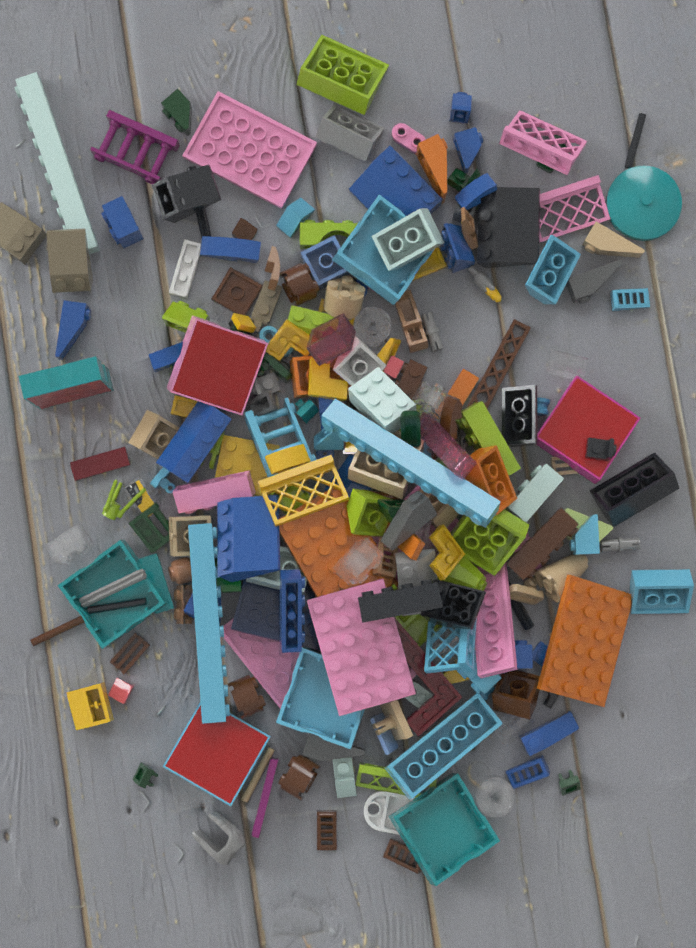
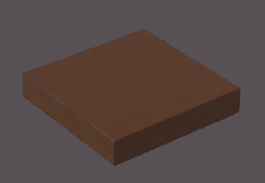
M230 267L211 300L233 313L247 315L261 292L263 285Z

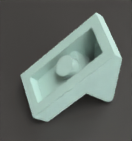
M352 757L332 759L337 798L357 796Z

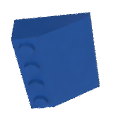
M391 146L387 147L349 188V191L367 209L370 208L378 195H381L401 210L405 216L420 208H428L430 214H432L442 203V198Z
M267 495L269 500L277 503L278 495ZM263 496L231 498L217 502L218 577L235 582L279 571L280 530L279 526L275 527ZM279 508L275 513L277 520L279 519Z

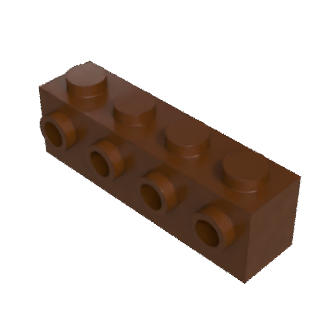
M410 359L409 363H404L400 371L403 376L400 381L396 380L395 384L413 400L428 367Z
M560 507L507 561V565L523 580L526 577L530 579L537 572L535 568L540 563L544 565L551 558L549 554L554 549L558 551L564 545L563 540L567 536L572 537L577 532L578 522L566 510Z

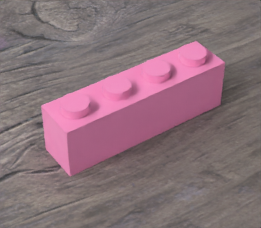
M249 470L176 486L173 490V496L178 513L185 512V514H191L202 508L203 510L213 509L217 506V502L231 498L253 497L256 491Z

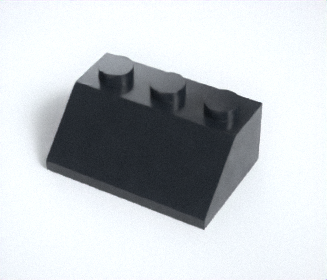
M537 385L502 388V436L508 446L522 447L537 444Z

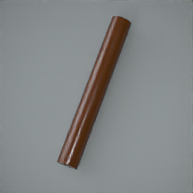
M79 616L30 639L33 646H36L84 623L82 616Z

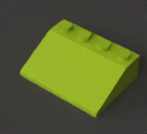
M321 35L301 66L296 85L365 115L387 72L389 64Z

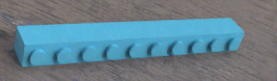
M336 398L322 414V425L327 431H333L343 441L350 442L359 451L371 455L376 462H382L392 472H398L408 482L417 484L428 494H433L441 503L448 504L457 513L471 518L472 522L476 525H482L486 528L498 512L501 501Z
M212 523L188 525L202 724L226 722V717L230 716L229 704L225 705V697H228V685H224L223 678L227 677V667L222 665V657H226L225 645H221V637H224V626L219 623V618L223 617L222 606H218V598H221V586H217L216 578H220L218 577V566H215V558H218V546L214 547L213 540L217 539V529L212 526Z

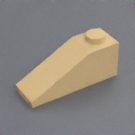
M595 222L582 244L587 252L591 254L596 253L597 255L640 258L645 252L643 248L598 222Z

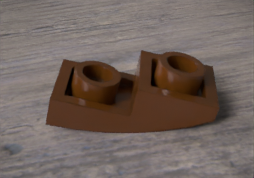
M451 395L446 396L440 419V436L449 440L457 439L456 431L458 427L455 420L462 418V403L460 399Z

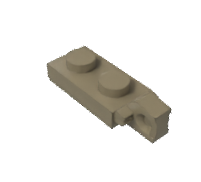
M266 280L251 317L256 326L254 332L260 334L263 325L267 326L270 323L283 289L279 285L276 286L275 291L267 289L269 281Z

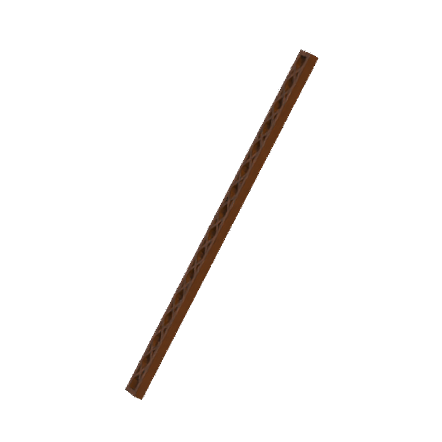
M516 319L513 320L467 407L471 406L474 402H478V394L486 392L488 400L484 405L488 409L531 327ZM515 325L525 330L522 336L514 338L512 330ZM512 343L514 352L505 354L504 345ZM503 359L506 367L497 371L494 363ZM495 376L497 384L488 387L486 378ZM461 437L462 453L459 454L461 457L468 446L466 441L463 445L462 441L465 440V437ZM445 447L443 452H450L451 450Z

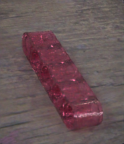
M423 412L420 416L421 439L456 476L465 480L477 463L436 419Z

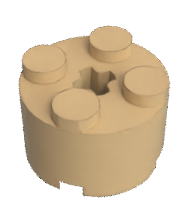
M343 276L342 278L328 281L324 299V310L338 318V315L344 316V319L358 317L363 304L365 288L356 281H353L351 276Z

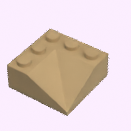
M397 430L393 433V435L401 439V431ZM421 439V445L414 448L423 453L425 440ZM358 449L348 468L349 480L403 499L410 483L398 472H392L387 465L382 462H376L371 455Z

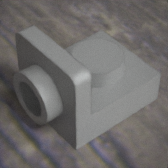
M275 373L256 378L252 387L253 394H258L259 396L266 391H271V394L280 392Z

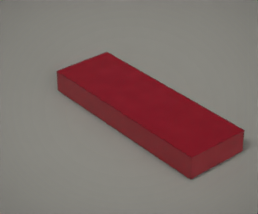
M126 447L70 462L74 481L131 466Z

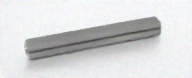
M137 570L81 597V606L87 607L146 579L145 570Z

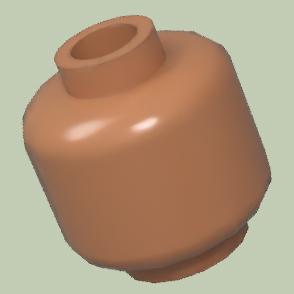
M184 557L171 562L168 572L172 582L175 581L176 584L181 585L192 581L190 558Z

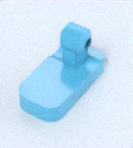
M162 468L150 482L154 488L158 489L161 486L169 494H172L176 487L166 479L171 472L165 468Z

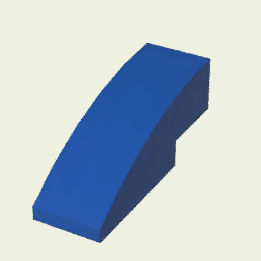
M202 236L200 256L235 262L239 260L257 263L259 261L261 242L238 238Z

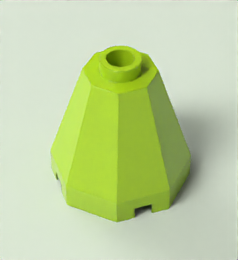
M465 557L459 561L445 580H441L482 591L487 586L486 577Z

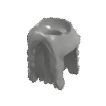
M213 812L208 815L209 818L229 836L225 846L220 849L202 830H194L192 836L218 863L228 865L235 858V853L240 848L245 847L246 842L241 830L237 829L235 824H232L231 821L223 817L220 812Z

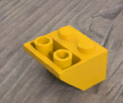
M105 682L66 692L76 730L114 720Z

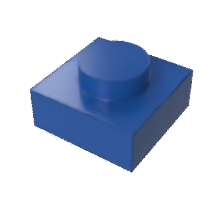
M539 641L533 649V660L542 667L548 646Z

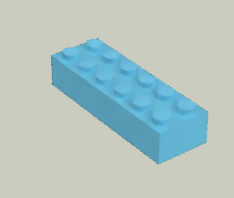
M476 693L386 766L385 770L409 800L413 799L503 723L481 695Z

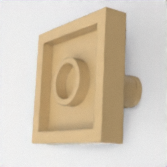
M398 700L380 704L385 719L372 724L373 729H377L375 733L379 736L391 730L395 740L412 737L413 734Z

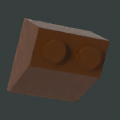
M518 670L502 673L501 679L492 693L493 710L530 720L539 696L540 689H537L540 676Z

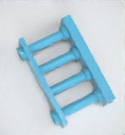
M288 398L284 399V408L261 416H254L252 410L245 412L244 420L267 477L276 475L271 474L265 456L271 453L304 444L310 461L317 460L315 455L310 453L295 416L296 408L293 403L289 402ZM288 415L291 425L268 433H261L259 426L262 423ZM294 432L298 442L273 451L267 449L266 443L269 440Z

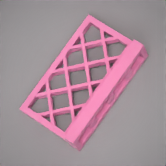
M519 110L509 126L506 125L499 144L568 175L572 165L586 146L587 141ZM519 119L526 120L528 123H521ZM536 127H541V128H543L544 130H543V131H538V129H537ZM531 128L533 132H526L525 129ZM554 135L561 136V138L555 139ZM541 136H548L549 140H543ZM565 143L566 147L560 148L559 144ZM571 143H576L580 146L572 147Z
M599 175L540 194V207L546 210L542 220L540 219V228L544 224L552 228L549 236L543 238L540 233L539 243L548 240L550 235L558 237L592 226L595 222L601 223L610 220L600 186ZM596 189L598 197L595 202L586 198L589 190ZM575 195L582 199L578 208L568 203L571 196ZM584 200L593 205L589 214L580 210ZM556 201L564 204L560 214L551 210L553 203ZM566 206L576 211L571 220L562 216ZM596 207L603 210L604 218L597 219L591 216ZM548 212L558 216L554 226L544 221ZM578 212L587 216L585 223L582 225L574 222ZM560 218L569 222L567 229L564 231L556 228Z

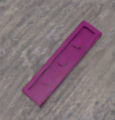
M272 757L270 759L251 834L252 837L259 838L278 758Z

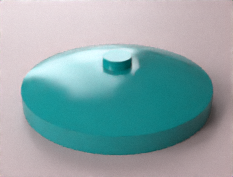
M635 166L623 171L615 178L607 192L606 206L610 222L622 235L633 240L650 241L662 237L676 224L682 210V196L677 183L665 171L653 166Z

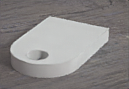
M377 791L371 794L364 804L365 820L375 830L399 835L388 816L413 799L409 800L406 795ZM370 804H377L379 806L378 813L370 814L368 806Z

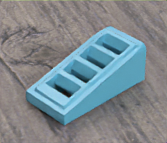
M648 288L620 289L610 292L612 311L650 308ZM642 293L644 296V303H641L640 301V294ZM633 294H636L637 304L633 302ZM626 295H629L630 304H626ZM618 296H622V304H619Z

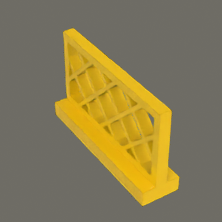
M332 455L258 481V489L261 496H263L275 527L349 500V496L334 465ZM332 471L334 475L332 483L322 479L325 473ZM312 479L317 481L314 489L304 486L305 481ZM320 483L330 486L327 494L316 491ZM289 486L299 488L296 496L286 493ZM332 488L340 490L343 496L334 498L329 495ZM302 489L312 493L308 501L298 497ZM275 492L280 494V497L276 503L269 500L267 495ZM314 495L325 498L323 503L319 505L311 503ZM283 496L293 499L290 508L280 504ZM296 501L306 505L303 511L293 510ZM280 508L287 511L286 517L277 520L275 515L277 509Z

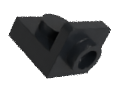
M587 438L585 458L609 461L612 456H615L616 445L614 444V439Z

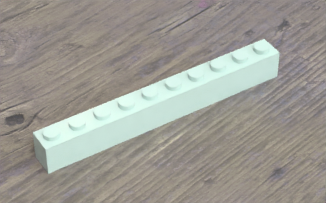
M37 72L15 79L17 86L14 88L18 98H22L23 103L20 105L24 115H28L29 121H26L29 131L34 133L35 138L32 140L36 150H40L41 155L38 156L42 167H46L47 172L44 175L47 183L52 185L53 190L50 192L53 200L58 202L57 213L60 219H64L65 225H62L63 230L85 228L89 254L98 252L100 249L41 79Z

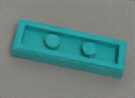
M158 553L140 558L139 560L169 601L168 604L155 613L158 614L174 609L175 606Z

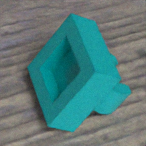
M301 399L295 403L299 409L296 412L297 415L306 424L320 411L310 399L306 403Z

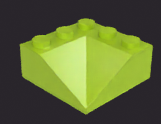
M504 509L492 518L486 528L482 525H476L472 522L471 518L463 515L450 533L464 551L465 555L463 557L495 576L526 538L529 524Z

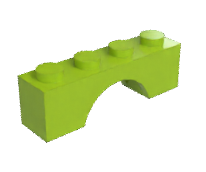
M314 220L300 222V249H308L334 235L348 238L358 223H353L350 220L342 221V223H334L333 220H324L323 223H315Z

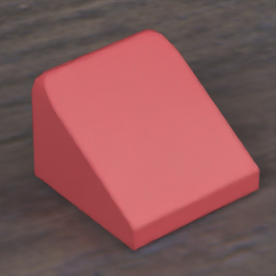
M391 356L383 372L391 380L397 378L404 361Z
M116 678L108 696L122 704H126L134 685Z

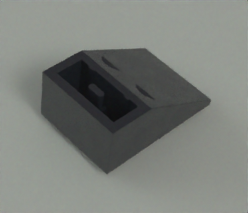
M210 165L166 177L152 185L163 220L173 223L221 200Z
M434 579L433 582H438L443 607L422 611L421 616L436 625L449 628L473 629L486 592Z

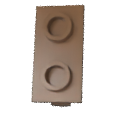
M176 585L174 590V600L176 601L174 619L176 624H192V620H194V618L184 614V609L193 593L192 585Z

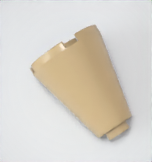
M572 554L538 569L534 577L540 589L542 587L546 589L545 595L558 603L561 600L567 574L580 578L587 570L589 561L585 555Z

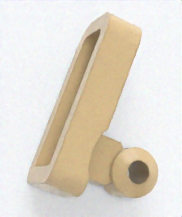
M534 577L525 580V586L519 584L509 586L511 600L535 605L544 600L543 591H537V580Z

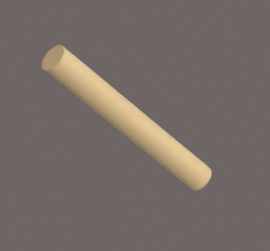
M271 747L267 748L241 798L246 803H248L275 751Z

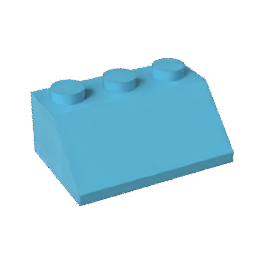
M550 235L525 284L529 294L543 304H556L581 254L554 235Z
M690 569L632 570L630 578L631 614L689 613L694 589Z

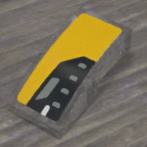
M137 477L123 487L130 499L143 488L146 489L134 503L139 513H142L156 502L140 477ZM151 513L148 517L151 518L154 514Z

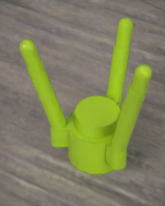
M114 480L102 514L111 520H116L117 517L122 518L123 514L146 489L143 488L120 510L121 505L115 501L122 483L120 482L116 489L118 481Z

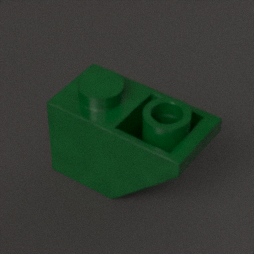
M177 88L161 102L162 113L168 120L172 119L175 122L174 126L180 133L184 132L189 136L191 133L192 106L190 101Z

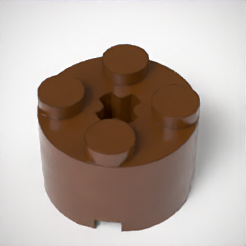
M299 263L279 274V278H283L285 282L281 284L289 301L291 303L295 302L294 306H300L317 298V291L320 290L315 280L312 281L309 275L311 271L307 263Z
M248 674L227 683L229 687L233 686L234 688L231 694L238 711L243 710L242 720L264 711L263 707L266 706L262 694L258 696L256 688L259 686L254 676L250 677Z
M299 754L298 757L293 756L288 764L290 769L286 774L283 773L278 784L281 785L280 789L302 801L304 798L301 796L302 793L309 791L318 774L315 770L320 769L321 766Z

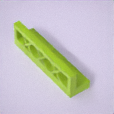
M359 763L355 786L405 795L393 779L394 783L388 787L380 784L378 780L381 777L392 779L384 766ZM361 774H371L374 780L370 783L360 782ZM437 779L430 784V788L432 786L436 787Z

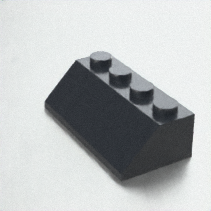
M653 453L591 489L590 493L604 517L615 527L680 488L675 473L656 453Z
M432 579L423 580L421 585L413 586V583L403 584L401 589L393 590V587L382 588V592L374 594L373 590L361 593V597H358L362 623L443 607L438 582H433Z

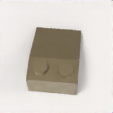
M1 202L0 248L25 265L47 235L42 228Z
M85 228L47 230L49 274L52 292L91 291L93 276Z

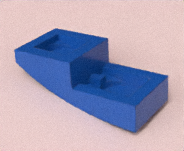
M486 173L464 187L455 196V200L461 208L465 207L468 210L480 204V198L496 191L497 184Z

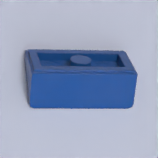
M183 342L149 354L155 372L175 365L181 354Z

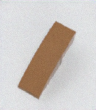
M407 290L395 303V307L409 351L413 353L428 348V340L412 292Z

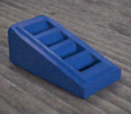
M541 755L506 770V774L512 788L516 789L548 777L550 770L544 756ZM536 764H540L542 772H539ZM530 766H532L533 771L535 773V775L533 776L529 769ZM522 769L525 770L528 778H524L523 773L521 771ZM514 772L518 773L521 781L517 782Z

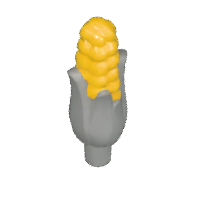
M474 265L471 266L468 271L473 276V282L493 301L500 302L502 296L492 284V280L483 271L479 272Z

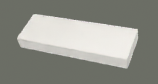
M184 239L170 286V295L188 299L200 258V243Z

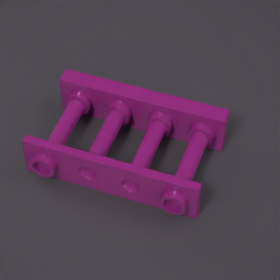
M109 110L106 117L110 128L100 149L91 146L90 151L94 156L93 158L102 163L107 161L141 176L149 184L153 185L161 181V177L157 175L168 151L171 152L173 150L177 152L180 146L178 140ZM121 127L127 130V135L117 156L114 157L106 152L117 129ZM139 135L145 141L134 164H130L123 159L134 136L137 137ZM155 142L161 145V150L151 172H148L140 167L151 144Z

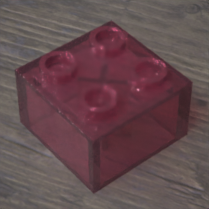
M343 313L312 329L306 348L319 366L324 363L329 364L336 357L347 355L352 350L356 330Z

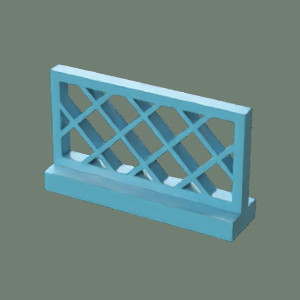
M477 618L473 629L456 628L453 630L452 628L442 626L437 632L434 631L436 624L428 621L424 667L426 673L461 669L465 672L473 671ZM449 628L452 633L443 640L440 636ZM457 636L459 642L452 648L449 643ZM439 638L443 643L434 650L432 645ZM448 646L451 651L442 658L439 653ZM456 654L458 656L457 664H449L447 661ZM438 656L441 661L436 666L431 667L432 660Z

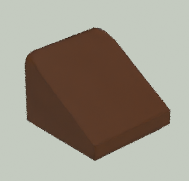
M240 218L232 231V236L238 239L252 240L258 229L245 219Z

